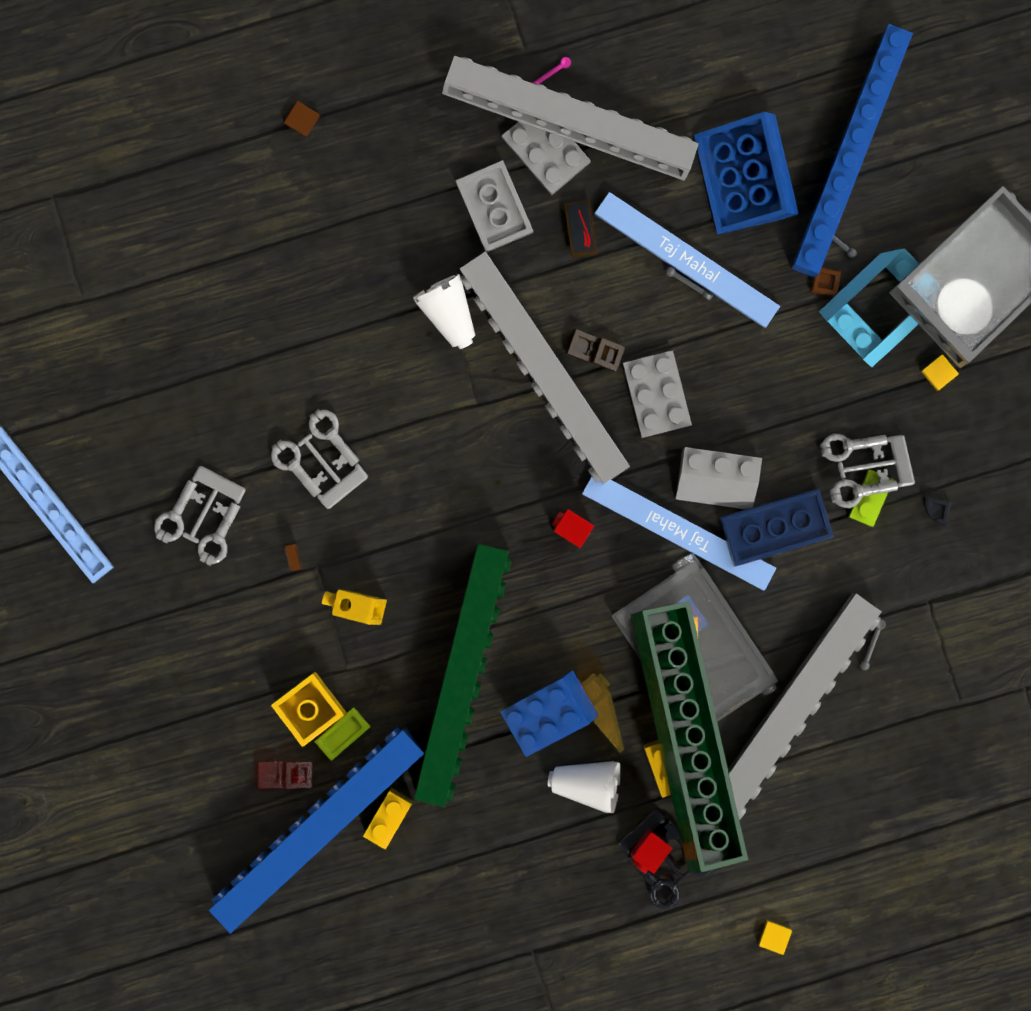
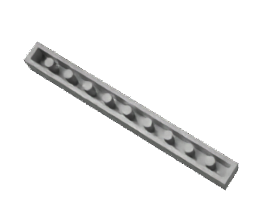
M454 56L443 87L442 94L684 181L691 169L699 144L686 136L668 133L664 128H654L644 124L639 119L621 116L614 110L596 107L588 101L582 102L571 98L566 93H557L549 90L544 85L532 84L522 80L519 76L507 75L499 72L494 67L474 63L466 57Z
M486 251L461 267L460 272L462 276L460 277L462 284L466 290L470 288L477 296L473 300L482 312L486 309L491 317L487 321L495 333L498 331L502 333L505 338L502 343L509 354L514 352L520 360L516 364L525 376L529 373L534 381L530 384L538 397L542 395L548 402L545 405L552 418L556 416L563 424L559 428L566 439L572 438L576 443L577 447L574 448V451L581 461L585 459L592 467L588 471L597 483L601 480L604 485L628 469L630 465Z
M852 593L728 768L739 820L747 810L744 806L749 799L754 800L761 791L762 787L759 785L763 779H769L777 767L774 764L780 756L783 758L790 750L791 745L789 742L794 735L798 737L805 729L806 723L804 721L808 715L811 714L813 716L821 705V702H819L820 698L824 693L829 694L836 684L834 679L839 672L843 673L851 663V660H849L851 654L854 651L858 652L866 641L863 637L868 630L873 631L879 624L881 618L878 616L882 611L858 594Z

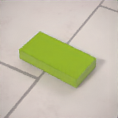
M353 707L314 742L332 761L371 726Z

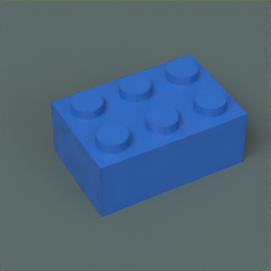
M573 670L514 701L500 711L526 757L587 726L599 716Z

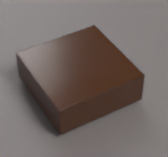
M297 101L284 123L307 138L320 115Z
M821 268L820 273L813 277L811 293L835 297L838 293L841 271Z
M297 544L285 546L289 569L291 571L303 569Z

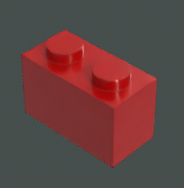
M569 509L565 513L560 511L552 523L555 526L554 533L578 548H581L594 525Z
M648 828L630 852L633 858L632 863L645 874L648 870L654 874L672 850V847Z

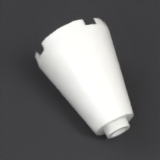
M459 274L443 279L431 285L427 293L423 290L413 297L415 303L452 347L458 346L459 349H462L473 343L472 338L475 336V331Z
M609 761L555 767L554 772L550 771L548 787H552V792L605 813H614L619 795L616 792L617 785H620V763Z

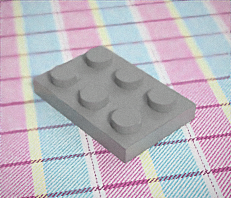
M517 122L502 135L504 141L551 195L556 193L591 163V160L574 141L522 122Z
M503 160L456 180V184L486 253L533 233L531 224Z
M673 350L623 363L641 438L692 425Z

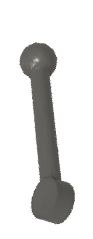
M834 235L833 241L847 252V256L849 258L856 257V249L849 248Z
M674 267L666 269V274L669 277L674 276L701 293L706 299H712L713 294L710 291L702 289L678 274Z
M880 620L876 626L865 659L860 663L862 670H868L870 667L869 660L879 633L886 626L884 620Z

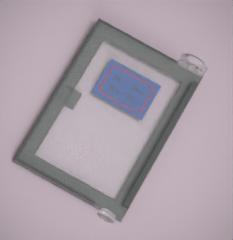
M691 552L671 565L675 573L613 613L611 617L640 659L631 614L690 601L718 722L759 693H762L763 696L776 690L774 683L778 680L694 553Z

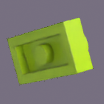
M868 470L861 486L879 483L880 478L877 472ZM888 492L863 496L859 503L852 507L848 517L874 527Z

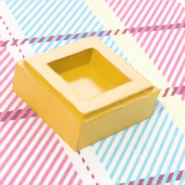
M943 354L921 371L937 391L958 375V372Z
M767 920L758 945L784 955L792 930Z

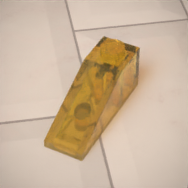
M592 672L580 683L599 715L593 721L621 753L624 747L611 693L607 689L611 684L601 673L596 676Z

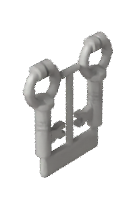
M317 409L315 414L312 413L309 416L311 434H308L299 441L298 445L291 441H282L280 439L277 444L271 447V459L277 468L292 471L313 497L318 495L317 498L327 509H330L364 482L368 475L359 464H356L360 460L339 436V422L336 415L328 410ZM326 416L332 421L333 425L326 433H321L315 424L320 421L319 418L323 419ZM312 435L319 439L330 440L342 454L339 460L336 459L332 462L333 465H338L336 469L339 470L342 468V464L349 463L351 467L355 465V469L340 480L308 440L312 438ZM305 444L336 481L337 484L325 494H319L322 491L318 486L320 482H324L328 478L326 476L322 477L324 474L322 471L313 479L306 474L300 465L301 453L298 446L301 447ZM289 447L294 452V459L290 460L288 464H283L277 455L282 452L281 449L284 450Z
M833 433L827 436L820 444L823 457L839 462L838 468L842 480L833 486L830 494L832 502L841 507L851 508L857 505L863 496L897 491L898 487L910 486L915 483L903 435L891 437L879 435L851 440L844 435ZM840 440L843 442L844 453L837 456L832 455L830 442ZM887 441L890 442L894 460L843 468L841 461L848 458L853 450L871 447L874 451V460L878 459V456H880V459L884 458V453L881 451L882 445H887ZM895 464L899 482L889 480L887 469H884L883 473H881V470H877L880 481L873 485L861 486L852 480L844 478L845 472ZM842 486H851L853 488L855 497L852 501H842V496L840 495V488Z
M199 466L192 481H187L172 511L162 513L155 520L154 530L157 535L156 538L168 543L175 541L183 534V537L194 543L199 542L198 554L200 561L206 562L209 566L219 563L226 557L227 544L224 537L240 509V506L236 504L240 503L245 493V488L203 466ZM199 481L214 490L189 535L186 532L183 533L184 523L181 514L189 499H195L200 504L203 503L201 498L205 499L206 496L201 493L198 494L195 491L197 484L193 483ZM218 491L234 499L235 504L231 502L229 508L223 507V504L216 502L218 507L217 509L214 507L213 511L221 512L224 517L215 533L206 535L201 541L194 537ZM169 518L177 522L178 528L173 535L160 529L163 520ZM213 541L216 544H220L221 551L217 557L209 556V553L204 551L207 542Z

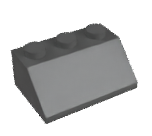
M684 447L682 449L675 499L740 509L753 508L759 485L762 458Z

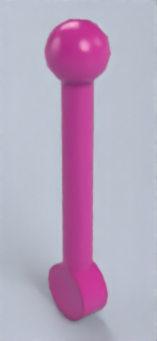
M568 57L562 58L559 65L532 84H540L560 69L569 68L571 60Z

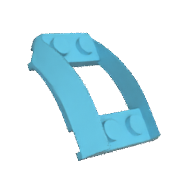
M905 248L880 253L819 311L824 319L832 325L871 367L894 348L918 323L908 315L882 340L849 306L848 302L885 267L900 282L917 267L919 263ZM926 272L911 287L933 310L940 285Z

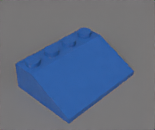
M762 112L694 135L696 143H699L697 150L717 234L770 223L799 214L775 114Z

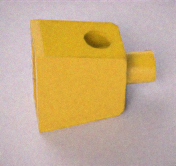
M338 589L337 594L328 591L324 593L322 606L332 608V615L369 625H381L387 600Z

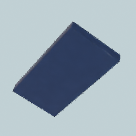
M819 488L720 517L734 567L834 538Z

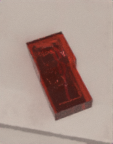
M257 762V788H312V762Z

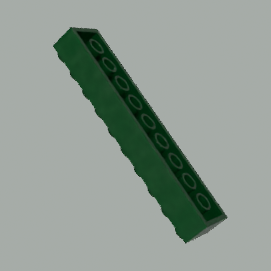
M482 544L477 546L414 800L445 807L446 801L452 802L456 783L451 781L453 775L458 776L462 758L458 757L459 750H465L469 733L464 732L466 724L471 725L475 708L470 707L472 699L477 700L481 683L476 681L478 673L484 674L487 658L483 657L485 648L490 649L494 633L489 632L491 623L496 624L500 608L495 607L497 597L503 598L506 582H502L504 572L509 573L512 557H508L509 551Z
M690 601L631 614V619L688 872L702 873L747 861V851Z

